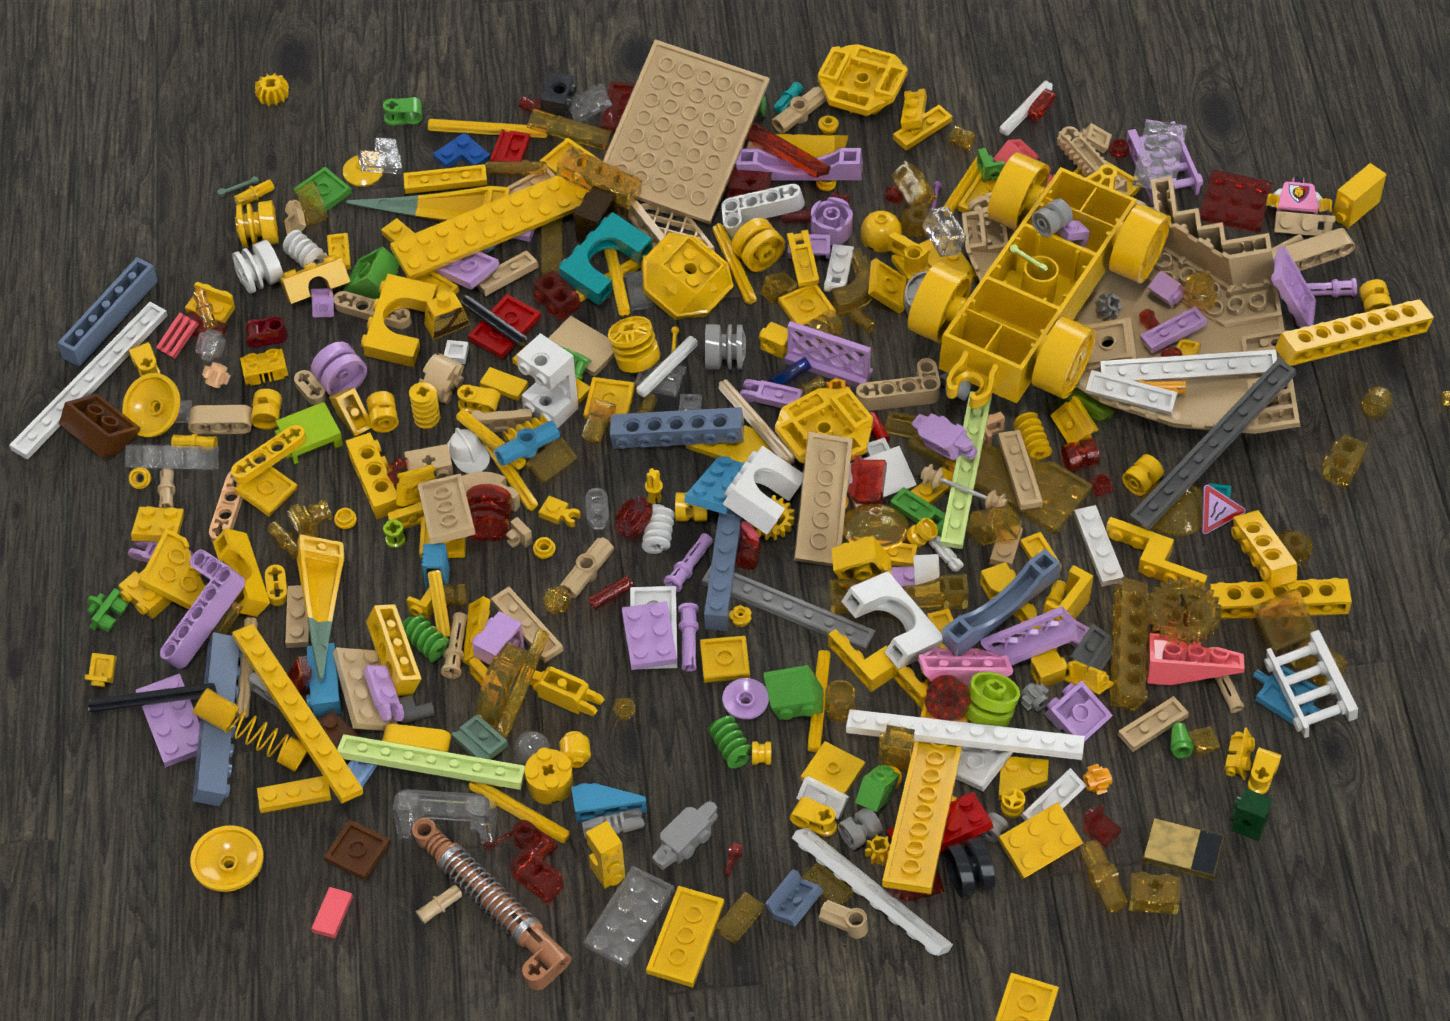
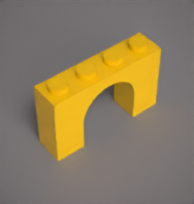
M387 274L386 280L380 284L379 293L381 294L379 299H375L373 311L375 312L373 317L370 316L368 319L367 329L369 330L367 335L364 334L362 337L361 347L364 348V356L414 368L420 351L419 339L396 334L390 331L384 323L389 314L398 309L410 308L425 312L426 303L437 298V285Z

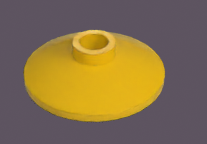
M368 154L350 158L343 167L345 180L349 184L358 187L370 186L378 182L384 172L382 162L377 157Z

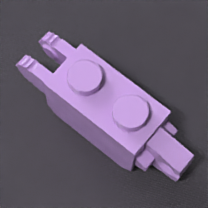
M931 413L927 417L919 414L911 423L913 428L918 431V435L927 448L950 460L958 459L960 455L973 459L977 455V448L973 446L972 440L968 438L967 430L959 424L955 426L944 416L938 417Z

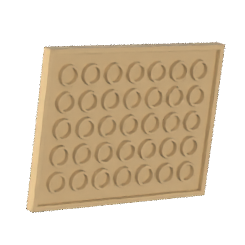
M655 39L595 178V185L711 225L769 85L770 78Z

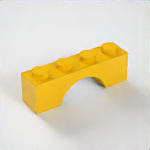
M225 528L213 541V545L218 559L245 579L243 589L233 601L235 612L257 617L270 604L248 535L244 532Z

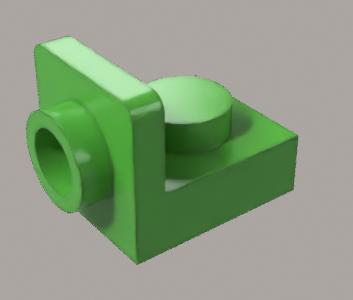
M986 148L978 149L976 164L983 181L998 179L1005 166L1004 161L994 162L993 157L988 155Z

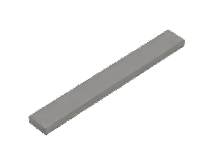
M711 566L702 579V585L707 587L709 585ZM734 572L732 597L825 636H828L830 632L836 629L841 635H845L849 639L852 647L866 652L875 636L876 630Z

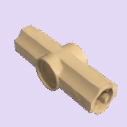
M819 86L814 87L802 97L793 98L790 106L772 119V125L775 130L780 134L785 133L797 123L806 122L808 115L827 101L822 89Z
M603 537L597 538L586 553L578 556L575 567L559 585L560 590L565 596L571 599L576 598L588 582L596 579L597 571L614 551V546L609 540Z

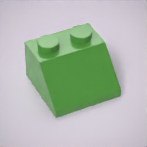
M382 246L358 259L349 277L350 282L346 283L343 290L375 299L381 294L379 293L381 282L386 280L387 274L397 276L400 264L396 257Z
M808 665L764 672L771 709L779 720H789L793 717L813 716L817 713H823L824 688Z

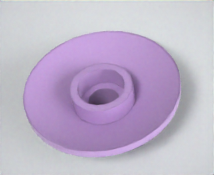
M742 678L731 682L725 688L722 701L726 711L735 718L753 719L766 710L769 704L767 689L762 683L754 679Z

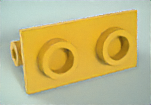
M1077 660L1070 661L1067 664L1069 675L1063 678L1066 682H1072L1076 685L1082 680L1093 693L1097 694L1104 692L1114 685V682L1109 681V676L1105 671L1089 667L1087 670V665Z
M1244 728V733L1235 732L1231 736L1228 751L1229 753H1236V755H1227L1224 768L1228 776L1240 774L1243 780H1246L1247 771L1251 769L1250 756L1251 751L1255 749V739L1251 737L1247 728Z

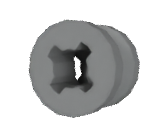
M991 812L988 816L994 828L981 835L986 840L997 843V838L1009 826L1002 816Z

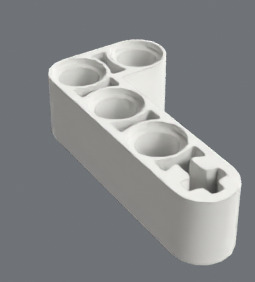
M789 184L724 200L722 203V216L729 238L732 240L738 229L752 219L760 217L769 218L801 210L805 205L801 189L797 184Z

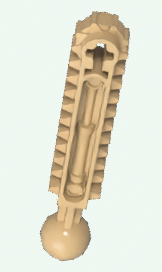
M1065 127L1059 132L1057 144L1061 150L1065 151V155H1069V159L1073 160V164L1078 165V169L1082 170V174H1086V177L1098 171L1100 166L1109 164L1104 161V157H1100V153L1095 151V147H1091V143L1087 142V138H1083L1082 133H1079L1075 127ZM1117 173L1114 190L1128 195L1126 193L1127 180L1122 179V176L1118 177ZM1137 200V204L1140 203L1147 206L1144 202Z

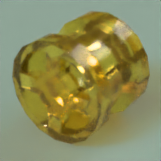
M321 499L315 505L312 503L307 505L315 525H319L323 520L329 521L332 519L331 511L325 499Z

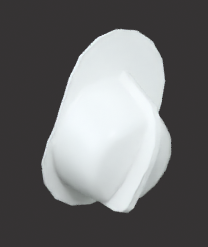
M456 428L455 433L447 443L450 457L462 472L467 474L482 472L490 462L488 451L473 432L468 429L460 430Z

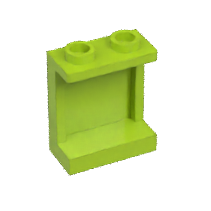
M325 402L276 421L277 430L274 431L275 435H278L292 425H300L305 431V443L286 456L287 459L291 457L294 464L299 463L298 455L332 442L335 449L343 446L341 432Z

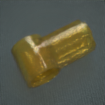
M593 398L588 410L589 418L581 437L591 443L600 444L608 422H611V414H615L616 404Z
M299 504L291 506L290 510L286 513L298 536L301 534L320 538L317 523L312 520L305 506Z

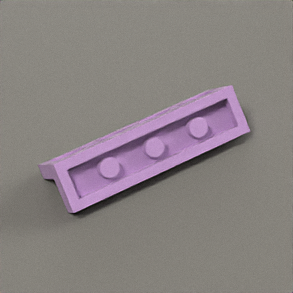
M1061 606L981 639V645L987 651L997 655L1008 656L1011 665H1014L1078 639L1076 620ZM1059 616H1062L1064 618L1059 621L1052 620ZM1034 626H1043L1039 629H1032ZM1015 634H1023L1020 637H1011ZM995 642H1000V643H1002V644H1000V645H998V646H995V647H993V646L991 645V644H993V643H995Z

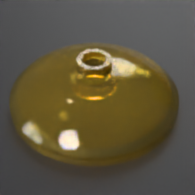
M1163 480L1152 485L1144 494L1142 502ZM1192 484L1156 522L1153 528L1161 533L1172 536L1188 535L1199 530L1202 527L1203 491L1195 484Z
M867 503L856 506L845 514L843 535L849 542L874 535L883 549L887 550L898 546L906 539L909 524L906 517L897 509L881 503Z

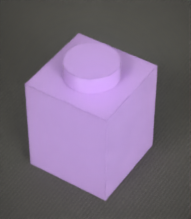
M1162 270L1148 286L1152 294L1171 307L1181 301L1185 289L1179 282Z

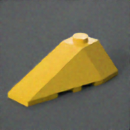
M757 134V138L810 159L822 157L840 148H845L848 141V135Z

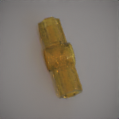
M1092 840L1086 842L1080 847L1079 852L1088 869V877L1093 889L1098 890L1108 912L1115 913L1121 911L1128 905V901L1119 884L1116 867L1112 862L1109 863L1099 841Z

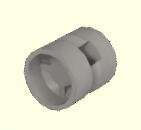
M1059 198L1054 199L1032 215V224L1043 237L1051 236L1073 220L1071 208L1064 200Z
M866 807L856 812L854 818L848 817L838 824V830L842 839L852 850H856L864 845L866 839L872 840L875 838V835L883 833V828L877 815L873 810Z

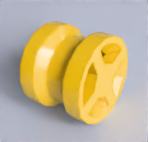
M752 741V765H758L759 763L771 765V742L759 744L757 741Z
M1007 789L1002 794L1001 811L1006 817H1019L1024 812L1025 795L1019 789Z

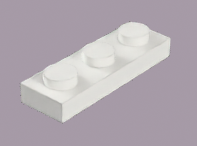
M1070 768L1020 816L1026 821L1059 802L1063 809L1087 785Z

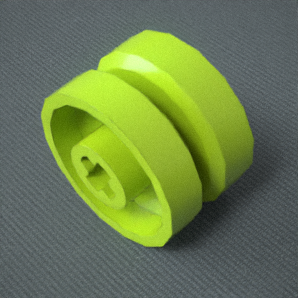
M987 671L975 674L967 690L969 693L967 699L969 703L966 705L968 708L963 714L974 724L1007 727L1010 724L1020 697L1018 686L1008 677L998 673Z

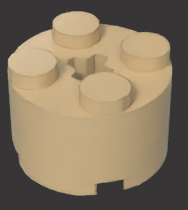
M434 354L423 369V372L426 373L424 380L420 378L419 382L433 385L437 390L438 401L448 404L453 397L452 391L455 387L459 388L463 383L464 377L461 376V373L463 372L464 365L443 354Z

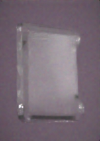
M410 789L402 790L395 795L392 811L398 838L410 839L413 824L421 818L471 821V832L479 833L481 843L493 844L498 810L497 804L492 798L472 793Z

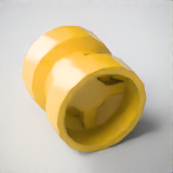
M923 518L917 525L908 528L906 535L911 544L921 547L927 541L937 536L938 529L931 519Z

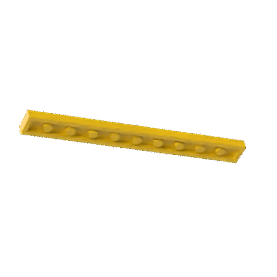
M254 624L233 631L232 638L340 802L344 803L362 795V786Z

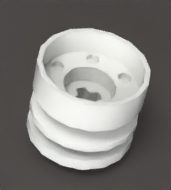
M267 240L253 244L254 255L247 248L242 249V255L239 251L232 253L236 274L249 294L256 292L255 285L260 290L264 288L262 278L269 285L280 282L279 278L284 277L277 255Z

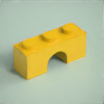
M331 255L323 258L324 262L317 265L315 262L304 265L303 270L296 272L293 269L283 273L284 277L279 279L287 301L292 304L311 297L308 284L316 276H321L329 289L349 283L350 279L342 258Z
M605 821L587 831L586 838L587 844L593 852L589 855L590 868L603 887L607 888L619 884L625 878L622 842L608 821Z

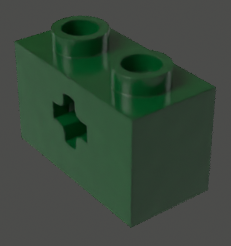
M1245 788L1242 797L1237 795L1233 805V812L1230 817V821L1233 822L1231 831L1259 841L1267 823L1273 799Z

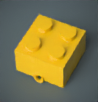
M874 535L831 548L833 571L838 576L840 585L844 584L848 590L854 585L887 571L892 575L891 558Z

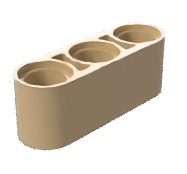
M247 405L194 406L190 409L188 430L199 435L249 433L252 425V408Z

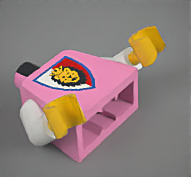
M1301 176L1294 177L1292 182H1285L1283 189H1278L1274 194H1268L1266 206L1270 205L1281 212L1314 215L1318 214V210L1319 212L1326 210L1332 212V200L1323 199L1318 192H1315L1314 185L1304 183V178Z

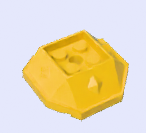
M859 44L848 45L842 48L837 46L831 48L817 75V81L830 106L847 110L850 114L854 112L865 116L870 114L876 115L882 108L894 102L908 74V68L902 64L896 55Z
M669 232L642 260L643 294L674 320L706 317L733 288L728 263L696 236Z
M818 388L781 408L775 425V432L801 463L805 461L807 435L809 432L851 438L853 440L850 461L867 453L873 417L849 388H840V390Z

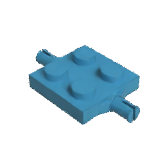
M1284 665L1281 666L1285 677L1295 674V672ZM1257 669L1253 678L1263 683L1264 686L1256 695L1255 701L1294 725L1293 718L1295 717L1274 674L1268 676ZM1307 680L1289 685L1294 696L1318 688ZM1316 699L1299 705L1303 715L1321 711V709L1314 706Z

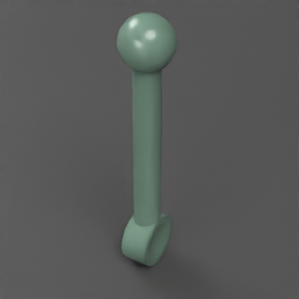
M254 176L251 180L230 188H220L218 195L224 197L228 192L250 184H257L259 179Z

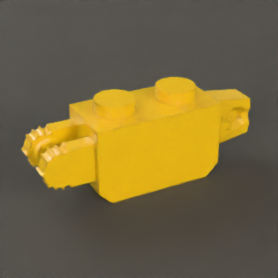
M552 666L547 667L542 672L529 668L525 674L526 683L533 686L539 698L578 715L580 712H583L589 716H594L598 710L593 705L587 703V701L601 705L605 700L601 694L590 690L589 685L584 680Z

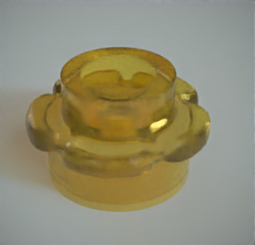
M619 698L615 701L613 711L620 719H629L635 713L636 706L631 698Z

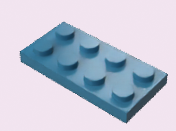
M719 456L685 494L684 503L727 514L730 509L723 505L727 498L724 493L745 462H738L729 457Z

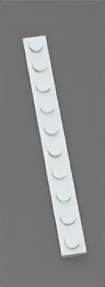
M149 302L9 445L10 449L28 460L61 426L59 421L64 403L91 395L130 355L128 350L139 346L168 316L167 311Z
M851 709L849 710L846 733L1077 760H1082L1085 736Z

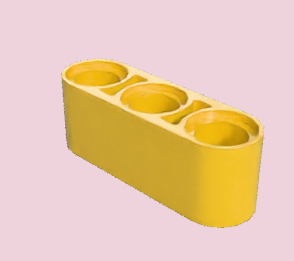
M388 724L385 727L382 741L448 752L452 736L449 732L441 729Z

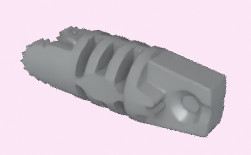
M636 808L621 811L619 814H607L606 817L599 816L582 822L584 837L587 839L586 832L605 821H608L616 834H620L622 831L625 833L641 829L645 824L643 818H641L642 811Z

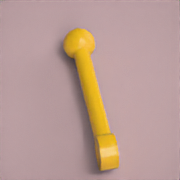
M676 326L671 329L673 334L671 353L676 349L677 334L679 333V328Z

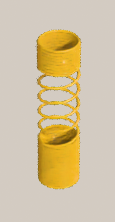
M209 688L204 691L192 712L193 714L225 733L230 731L240 719L235 732V739H238L252 723L245 744H250L262 730L257 742L256 751L261 750L273 736L267 751V757L272 756L283 743L277 763L279 762V764L287 767V769L289 768V770L291 769L293 772L297 770L307 753L301 741L293 738V736L288 740L289 734H286L269 754L278 728H275L262 746L258 748L268 723L265 722L248 742L257 716H254L237 736L246 709L241 712L231 725L240 706L223 698V696L221 697V695L213 692V690L211 691Z

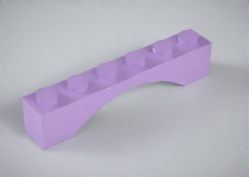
M840 148L828 155L812 159H789L766 153L760 149H742L737 159L736 167L739 181L862 180L863 159L861 148Z

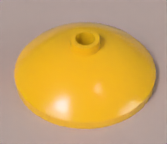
M159 373L145 374L135 380L127 390L123 401V414L140 427L137 435L147 438L159 436L166 432L175 422L180 409V394L176 384L169 377Z
M222 826L207 832L197 841L191 853L190 863L195 878L204 887L214 891L229 892L246 886L258 875L263 864L264 854L259 839L251 831L239 826Z

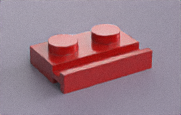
M502 129L490 158L491 164L498 163L500 166L520 169L531 140L530 134L517 131L505 132V129Z

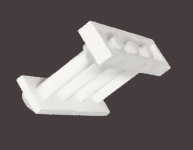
M1319 630L1310 633L1308 646L1275 657L1272 649H1267V658L1264 659L1265 666L1268 672H1273L1295 717L1293 718L1294 726L1298 732H1302L1304 738L1309 737L1310 724L1334 715L1345 714L1348 722L1357 719L1358 707ZM1310 654L1312 656L1316 655L1319 661L1316 666L1287 677L1284 676L1281 665ZM1319 674L1322 676L1326 675L1329 681L1327 685L1298 696H1294L1289 686ZM1330 693L1331 695H1336L1338 699L1337 705L1305 717L1299 707L1301 704Z

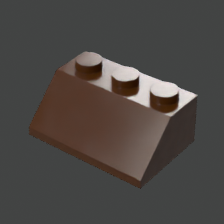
M97 393L65 402L59 421L62 427L102 459L119 454L140 431V427Z

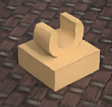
M518 517L510 521L511 530L506 534L509 538L507 543L512 548L516 547L519 543L525 548L533 544L531 530Z

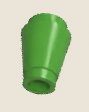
M1175 723L1171 727L1170 750L1177 758H1187L1192 754L1194 745L1185 724Z

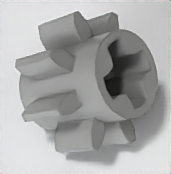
M1105 292L1100 295V300L1095 302L1097 313L1103 316L1104 319L1109 317L1113 319L1119 316L1118 311L1123 309L1121 307V298L1116 296L1114 292L1110 294Z
M1030 683L1021 692L1023 699L1021 704L1028 711L1031 709L1037 712L1041 711L1050 701L1047 695L1049 690L1043 684L1035 685Z

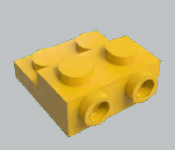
M134 571L118 585L120 597L125 602H131L135 605L140 614H146L151 619H154L173 601L137 584L143 571L139 574Z

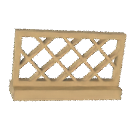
M638 201L630 203L628 218L637 229L652 238V249L669 232L689 235L683 233L684 229L693 231L695 233L694 236L714 251L715 247L692 218L649 203L640 204ZM645 210H655L656 214H649ZM659 212L670 214V218L658 216ZM673 216L682 217L684 222L672 220ZM660 222L667 224V226L662 228L658 227L655 223ZM670 225L681 228L680 232L670 230Z

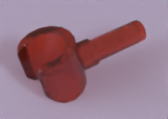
M741 843L729 845V858L724 873L726 876L731 874L734 857H742Z

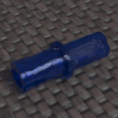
M804 356L794 364L786 365V369L771 377L770 382L783 385L791 379L795 381L796 377L812 369Z

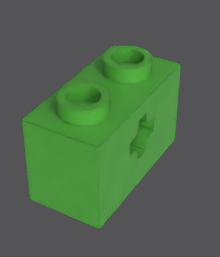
M878 765L863 777L855 803L877 812L892 800L900 774L894 772V769L890 766Z

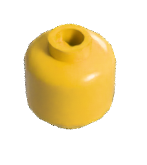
M568 732L560 740V752L570 759L572 768L582 767L591 758L589 739L581 732Z

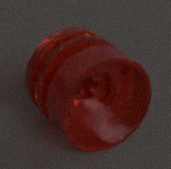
M479 484L467 490L466 497L476 533L469 537L479 541H497L506 537L507 532L510 531L511 494L505 488L493 484Z

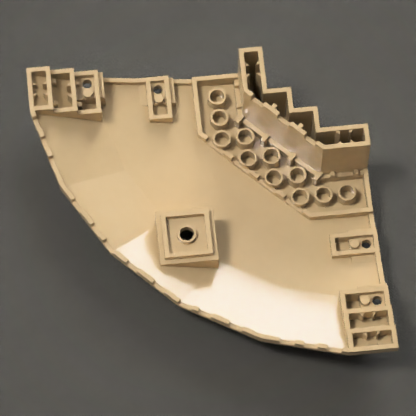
M1172 176L1152 179L1151 187L1154 207L1151 208L1171 217V225L1165 245L1150 275L1141 284L1111 272L1108 267L1073 319L1096 331V339L1090 359L1076 388L1084 393L1086 392L1091 370L1100 372V361L1173 356L1179 340L1151 353L1141 342L1140 335L1193 307H1196L1207 319V326L1182 339L1201 342V349L1198 355L1276 350L1272 344L1278 342L1279 336L1285 332L1278 289L1276 286H1273L1271 276L1274 274V261L1269 233L1226 240L1223 222L1202 226L1199 208L1184 211L1178 210ZM983 209L962 213L965 248L979 281L984 277L1016 231L989 219L988 213L984 214ZM1161 270L1179 282L1185 289L1183 298L1180 302L1175 303L1173 307L1152 294L1148 288L1149 284ZM1105 292L1107 294L1114 292L1116 296L1121 298V307L1123 309L1118 311L1119 316L1113 319L1111 317L1104 319L1103 316L1097 313L1095 302L1100 300L1099 296ZM1104 341H1114L1110 347L1102 346ZM1276 350V357H1277V359L1279 358V359H1281L1282 361H1284L1283 358L1280 356V354H1279V353L1277 352V350ZM1264 373L1155 380V382L1186 380V387H1177L1186 388V395L1177 394L1172 415L1086 394L1101 404L1172 427L1211 430ZM1293 379L1285 386L1286 389L1281 390L1242 433L1257 434L1300 427Z

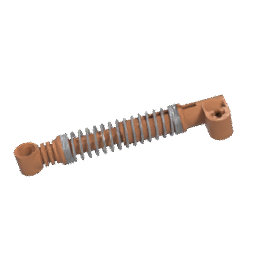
M421 818L413 824L412 833L418 846L431 854L436 860V865L445 874H450L449 878L455 879V884H460V889H465V894H470V898L475 899V903L480 904L481 909H486L485 913L491 914L490 918L496 919V924H501V928L506 929L507 934H512L511 938L518 945L526 947L534 954L525 962L522 968L523 976L529 988L542 990L547 987L568 967L572 957L543 930V925L536 917H532V914L527 912V909L522 907V904L517 902L515 897H511V893L506 892V889L501 887V884L496 882V879L491 877V874L486 872L485 868L481 867L478 862H475V859L470 857L469 853H465V849L461 845L452 843L436 827L431 819ZM430 831L427 836H421L424 832ZM453 872L457 874L455 877H451ZM458 877L462 879L460 882H456ZM463 882L467 884V886L462 887L461 885ZM471 887L472 891L467 892V888ZM475 891L477 893V896L472 897V894ZM480 896L481 900L480 902H477V899ZM543 963L548 968V970L546 971L542 966L540 967L539 965Z

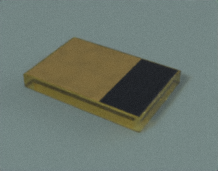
M1153 817L1142 862L1214 880L1224 835Z

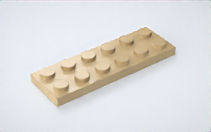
M809 432L807 435L794 561L833 567L831 548L842 544L853 440L851 438Z

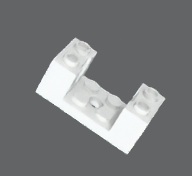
M540 333L517 354L520 372L524 375H531L536 381L522 394L523 409H531L532 415L538 419L543 414L548 421L552 420L558 428L579 409L574 357L571 353Z

